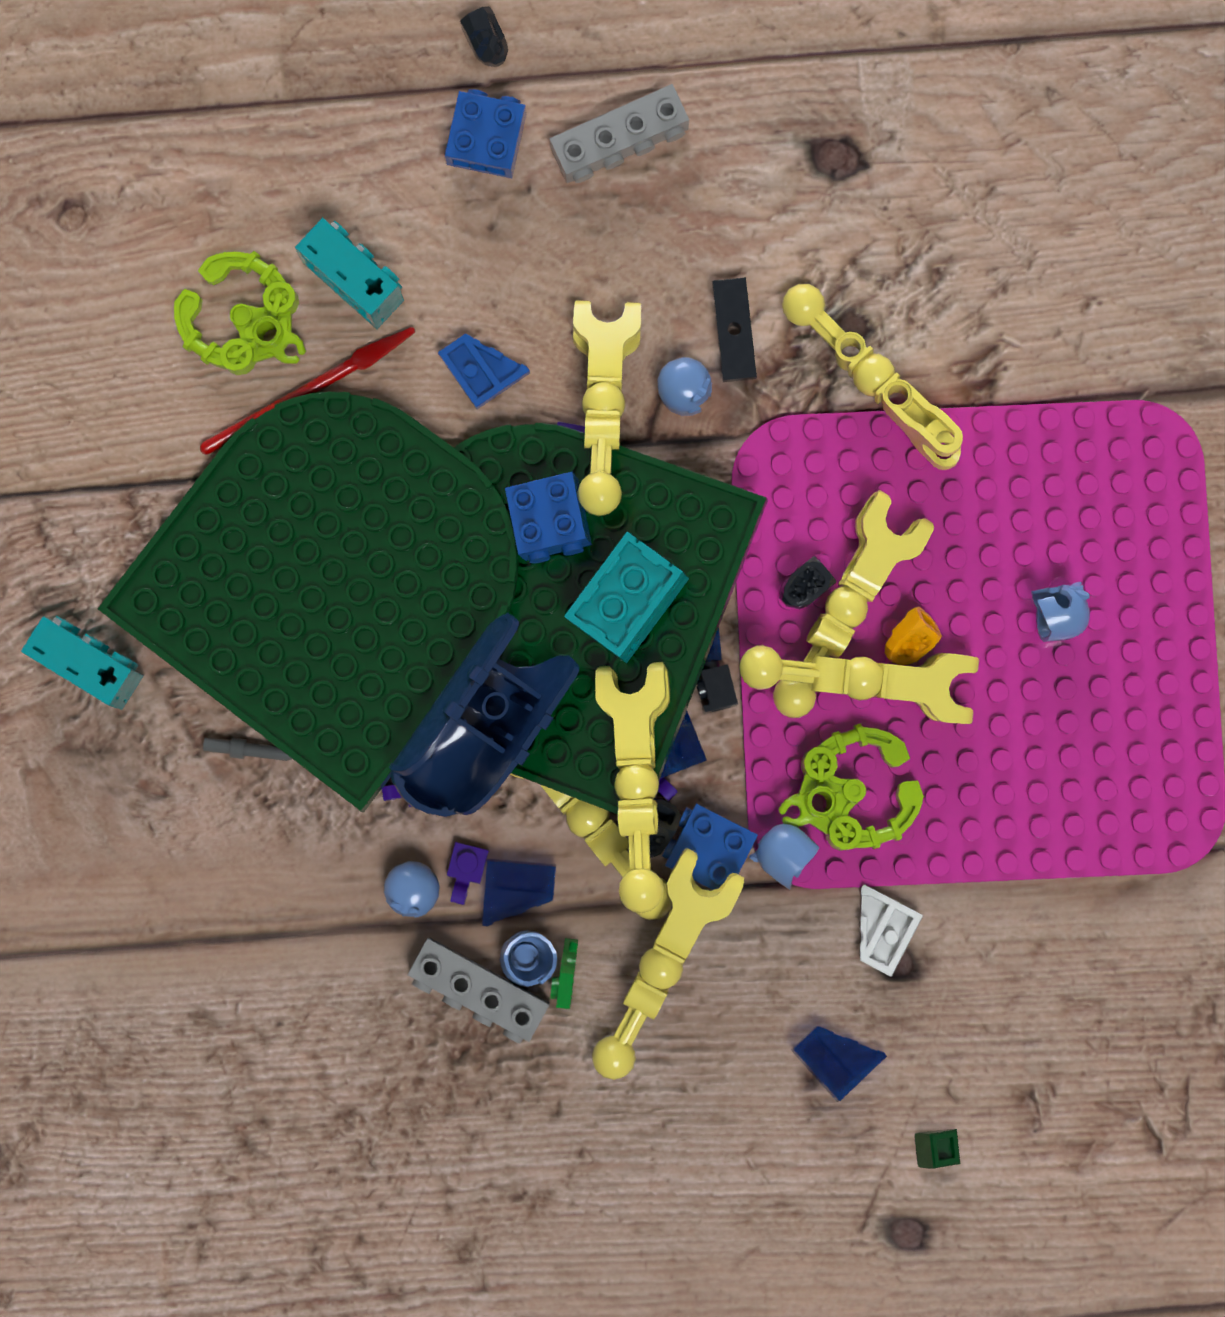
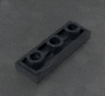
M746 277L712 281L722 381L733 382L756 379L757 373ZM735 326L739 328L740 333L738 335H731L728 329Z

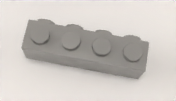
M673 84L549 138L550 148L566 183L568 184L572 181L581 183L590 179L594 175V171L603 167L606 170H610L621 165L624 162V158L636 153L637 156H642L649 153L655 148L654 145L664 140L673 142L682 138L686 134L685 131L689 129V118Z
M430 937L427 938L408 973V976L414 978L413 986L428 994L434 989L444 995L442 999L444 1003L457 1010L465 1006L475 1012L472 1018L488 1027H491L493 1022L505 1028L502 1033L504 1036L521 1044L523 1039L530 1042L550 1005L549 1002Z

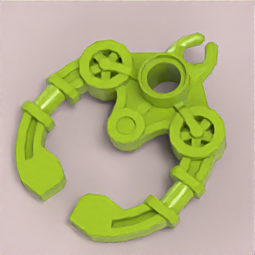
M255 251L250 254L244 252H223L208 257L198 270L208 284L216 285L224 281L231 270H242L246 274L253 270L260 275L259 282L266 287L263 293V303L265 306L257 308L242 303L235 305L230 311V319L238 330L240 339H231L222 348L215 342L208 346L200 340L202 334L195 329L193 321L201 312L203 300L197 293L184 289L174 302V320L177 330L184 341L182 347L188 352H195L206 365L212 364L216 367L227 369L235 375L247 374L254 369L257 362L273 357L285 364H297L300 361L299 357L296 355L287 356L285 349L289 344H294L297 347L298 354L304 355L306 353L303 341L292 332V314L298 308L299 297L291 285L278 272V268L274 264L268 265L262 261L260 255ZM273 329L277 330L272 340L263 341L266 332Z
M861 723L854 725L853 729L840 733L837 731L832 733L830 738L804 754L801 760V771L804 773V778L799 793L785 799L778 809L779 813L783 815L790 806H797L800 809L798 818L793 819L785 816L782 819L783 824H791L796 827L811 824L825 833L826 840L830 846L839 851L869 847L876 849L880 847L881 843L890 840H901L902 834L912 825L919 814L924 797L918 780L901 782L897 785L896 799L900 811L895 818L887 820L888 827L875 831L873 825L862 830L859 822L848 816L851 808L865 797L866 787L858 779H840L834 776L838 767L836 755L846 753L845 746L856 742L859 743L860 747L866 745L877 746L882 760L891 768L899 767L910 759L905 743L898 737L876 728L863 727ZM815 794L822 795L826 800V808L823 812L816 811L812 806V798Z

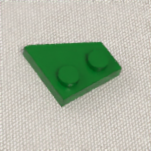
M565 938L560 976H553L550 999L557 1000L556 1008L570 1009L579 939Z

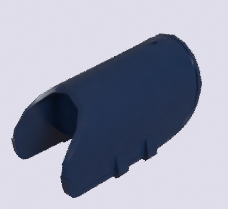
M509 613L503 614L494 620L468 653L398 757L390 764L391 779L400 796L412 807L432 815L444 817L455 814L470 815L479 810L501 787L518 764L523 766L530 755L527 750L540 730L544 729L546 731L554 720L551 714L577 677L579 672L578 663L569 655H560L536 666L515 667L500 660L499 657L518 629L519 621Z

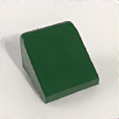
M957 1129L915 1133L916 1156L919 1168L936 1169L961 1164Z

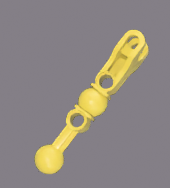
M798 284L790 288L784 296L782 303L783 313L787 319L797 326H811L835 350L837 364L843 370L848 371V375L851 378L853 377V383L857 389L867 396L875 397L877 404L882 403L886 414L902 429L916 449L934 467L940 470L954 467L960 459L963 434L950 417L941 409L929 403L908 382L901 380L900 375L895 372V367L891 361L881 354H874L871 346L867 348L865 340L861 335L855 332H845L824 311L825 300L819 289L810 284ZM854 346L860 352L854 357H846L841 351L845 347ZM894 393H902L906 396L907 400L903 404L897 405L890 402L888 398ZM937 455L941 457H948L951 455V457L948 459H940L939 457H937Z
M576 300L574 305L573 343L588 358L587 390L583 396L582 408L586 416L584 448H591L590 474L581 481L577 494L581 506L588 513L597 516L610 514L617 508L622 497L620 484L611 475L612 449H619L620 418L626 405L621 391L623 360L640 345L641 303H625L622 317L609 323L599 321L592 315L590 301Z
M881 490L870 496L855 520L859 547L838 583L840 587L833 590L827 597L825 604L826 614H820L807 636L806 641L813 646L803 662L814 663L815 656L839 658L855 632L853 628L859 626L866 618L868 611L867 602H873L896 563L913 559L923 551L934 530V525L926 518L918 519L912 522L903 535L893 534L887 527L885 519L891 505V498ZM780 680L773 692V701L777 710L789 718H800L808 714L816 701V691H811L812 684Z
M762 645L747 650L742 656L739 668L744 682L757 690L768 689L779 680L811 683V691L847 694L849 697L859 701L868 700L872 697L912 701L918 704L922 712L931 720L971 724L973 722V710L955 704L950 697L949 687L952 679L958 674L976 673L979 668V658L952 653H937L928 658L919 667L876 663L874 660L864 656L855 657L851 660L815 656L814 663L783 660L774 649Z
M663 662L649 664L645 685L639 692L633 694L620 692L617 675L610 666H599L595 676L596 701L602 710L612 717L614 721L616 766L620 769L614 784L616 794L621 800L618 801V826L620 835L628 836L630 871L624 875L620 882L619 896L624 906L636 913L649 912L657 907L663 897L664 890L662 880L651 870L649 835L658 833L657 802L653 800L659 787L658 776L653 770L655 768L654 724L657 717L666 710L670 703L668 670Z
M511 774V775L514 776V777H517V778H520V779H524V778H522V777H519V776H516V775H514V774ZM541 785L564 815L566 814V823L570 831L576 836L585 839L584 841L605 867L611 863L619 874L624 877L630 871L629 852L627 850L629 842L625 836L620 835L619 828L613 820H609V811ZM660 878L664 888L660 903L649 912L637 913L640 917L656 920L666 916L672 909L673 904L668 894L667 882L663 878Z
M689 848L683 850L667 882L668 894L673 907L654 941L653 948L647 950L641 957L639 972L623 1001V1004L628 1006V1009L614 1036L600 1040L593 1049V1065L596 1071L604 1078L620 1079L628 1075L634 1068L636 1057L632 1044L647 1017L655 1019L668 994L669 988L676 985L680 980L683 964L703 927L707 923L719 921L731 913L744 885L743 876L732 873L728 875L726 881L718 889L711 891L701 889L694 882L692 876L698 859L697 853Z

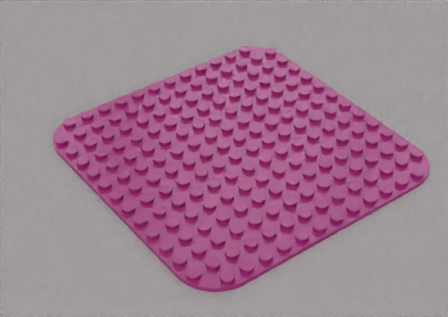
M1144 400L939 408L950 417L963 434L959 462L947 470H940L934 467L916 449L909 437L885 411L788 415L765 423L747 438L736 456L732 470L731 485L767 497L768 502L736 582L740 662L747 650L762 645L774 649L783 660L804 661L813 646L806 641L807 636L820 614H826L825 604L827 597L833 590L840 587L838 583L859 547L855 520L870 496L879 490L891 498V505L885 519L887 527L893 534L903 535L912 522L924 518L933 523L934 530L921 554L913 559L896 563L873 602H867L868 611L866 618L859 626L853 628L855 632L839 659L851 660L855 657L864 656L874 660L876 663L897 665L888 660L885 655V644L892 636V630L905 618L907 612L918 606L935 621L942 637L936 646L917 662L903 666L919 667L928 658L937 653H952L979 658V668L976 673L958 674L952 679L949 687L950 697L955 704L973 710V722L971 724L931 720L922 712L919 705L912 701L876 697L859 701L849 697L847 694L816 691L814 707L808 714L800 718H789L781 714L774 704L773 692L777 683L768 689L757 690L747 685L741 677L748 830L758 835L753 844L755 851L758 849V844L762 837L776 825L783 824V817L787 816L796 819L800 815V809L794 805L790 806L783 815L779 813L778 809L785 799L799 793L804 778V773L801 771V760L804 754L830 738L832 733L837 731L840 733L853 729L854 725L860 723L863 727L876 728L898 737L905 743L910 759L899 767L891 768L882 760L877 746L866 745L860 747L858 742L845 746L846 753L836 755L838 767L834 776L840 779H858L866 787L865 797L851 808L848 816L856 819L861 825L862 830L873 825L875 831L888 827L887 820L895 818L900 811L896 799L897 785L904 781L918 780L924 795L919 814L912 825L902 834V839L881 843L880 847L876 849L869 847L839 851L830 846L826 840L825 833L811 824L799 826L798 828L807 834L819 846V849L815 856L804 866L799 877L793 876L792 885L809 889L862 887L863 884L868 887L1165 874L1186 869L1210 852L1220 837L1225 823V772L1204 455L1200 442L1193 429L1180 415L1161 404ZM937 455V457H939L940 459H948L951 457V455L948 457H941ZM815 556L837 582L808 607L802 609L786 607L779 599L782 584L798 568ZM1082 582L1084 591L1090 594V598L1087 599L1090 609V619L1087 628L1083 633L1072 639L1043 642L1038 634L1036 622L1037 607L1032 599L1031 591ZM815 794L812 798V806L816 811L823 812L826 808V800L820 794Z

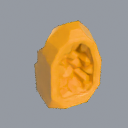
M919 606L908 611L905 618L892 630V636L885 644L884 653L888 660L897 665H908L917 662L932 650L941 639L942 635L938 625Z

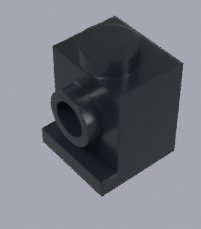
M719 660L705 663L700 674L701 679L696 684L700 700L707 699L708 705L702 707L703 714L736 707L738 701L728 664L720 666Z

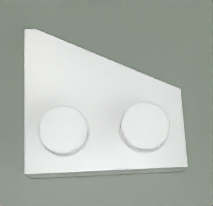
M863 884L861 888L860 961L892 977L923 915Z

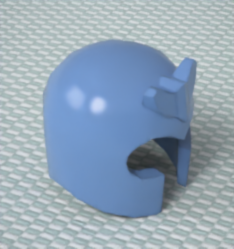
M681 357L668 362L661 369L657 378L658 394L666 408L680 416H693L700 413L701 408L699 406L708 400V397H711L712 392L711 377L704 365L695 359Z
M1082 582L1031 591L1032 599L1037 607L1036 622L1038 634L1043 642L1072 639L1083 633L1087 628L1090 619L1087 599L1090 598V594L1084 591Z
M779 824L762 837L758 844V849L749 858L754 862H758L767 874L790 890L793 876L799 877L804 866L817 853L819 846L800 828L791 824Z
M407 861L395 866L389 872L384 882L386 902L396 913L401 914L403 917L414 916V918L427 914L435 906L439 898L440 886L438 879L429 866L421 862Z
M525 930L515 933L505 941L501 948L499 960L502 971L511 982L529 987L538 983L539 985L543 984L551 978L556 969L557 953L551 941L539 932Z

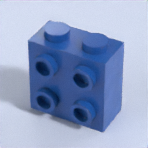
M475 89L468 90V93L459 91L445 152L446 164L512 179L526 119L525 104H520V100L509 96H502L501 99L488 97L487 93Z
M573 472L505 488L518 555L525 561L541 563L548 561L552 554L563 552V555H574L583 552V547L592 545L585 509L578 500L579 479Z
M695 804L693 810L686 807L679 824V827L683 828L678 840L671 839L665 848L662 857L666 858L667 861L664 866L673 869L683 850L689 848L696 852L698 857L692 873L694 881L711 890L718 889L726 881L729 874H739L758 835Z

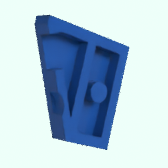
M464 334L438 352V355L476 409H479L530 374L527 366L520 365L494 348L483 345L479 340L468 334Z

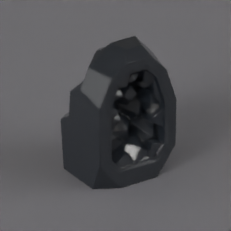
M491 7L478 8L460 20L461 28L476 59L486 66L498 67L502 65L508 53V46Z
M813 556L784 581L780 588L779 599L786 607L802 609L812 604L837 581L827 568Z
M663 799L655 800L657 802L658 833L649 835L650 858L658 856L664 851L675 835L682 817L676 806Z

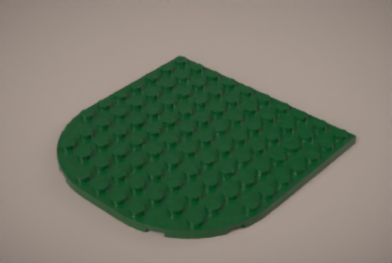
M319 392L277 403L274 405L275 408L263 413L256 419H250L238 429L219 450L97 609L364 813L390 779V764L398 757L483 632L494 620L503 614L509 613L518 579V550L512 521L501 496L486 475L466 456L414 418L384 401L352 395L349 392Z
M546 423L516 426L511 424L476 434L453 447L472 461L486 475L501 496L509 515L510 511L505 488L568 472H573L579 479L580 484L590 474L591 448H584L585 433L560 425ZM620 445L619 449H612L611 475L619 482L622 491L619 505L610 514L601 516L590 514L585 510L592 545L583 547V552L574 555H563V552L552 554L548 561L541 563H530L529 560L525 561L518 555V579L509 614L518 619L519 626L499 657L500 660L515 667L536 666L560 655H569L579 665L577 677L551 714L554 720L546 731L544 729L540 730L527 750L530 753L523 766L518 764L511 774L617 815L618 801L621 800L617 796L614 787L616 775L620 771L616 766L614 721L612 717L602 710L596 701V670L599 666H610L617 675L620 692L633 694L639 692L645 685L649 664L653 662H663L669 676L670 703L666 710L657 717L654 724L655 768L653 770L656 772L659 781L768 502L767 497ZM629 532L672 565L683 571L689 580L630 660L625 663L564 616L625 533Z

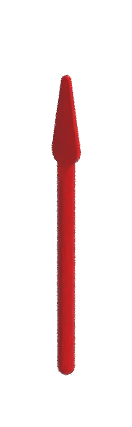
M410 327L357 349L350 359L204 441L200 445L201 453L208 455L223 447L230 437L252 418L256 419L263 413L275 408L274 405L294 397L317 393L358 369L365 370L371 367L415 333V329Z

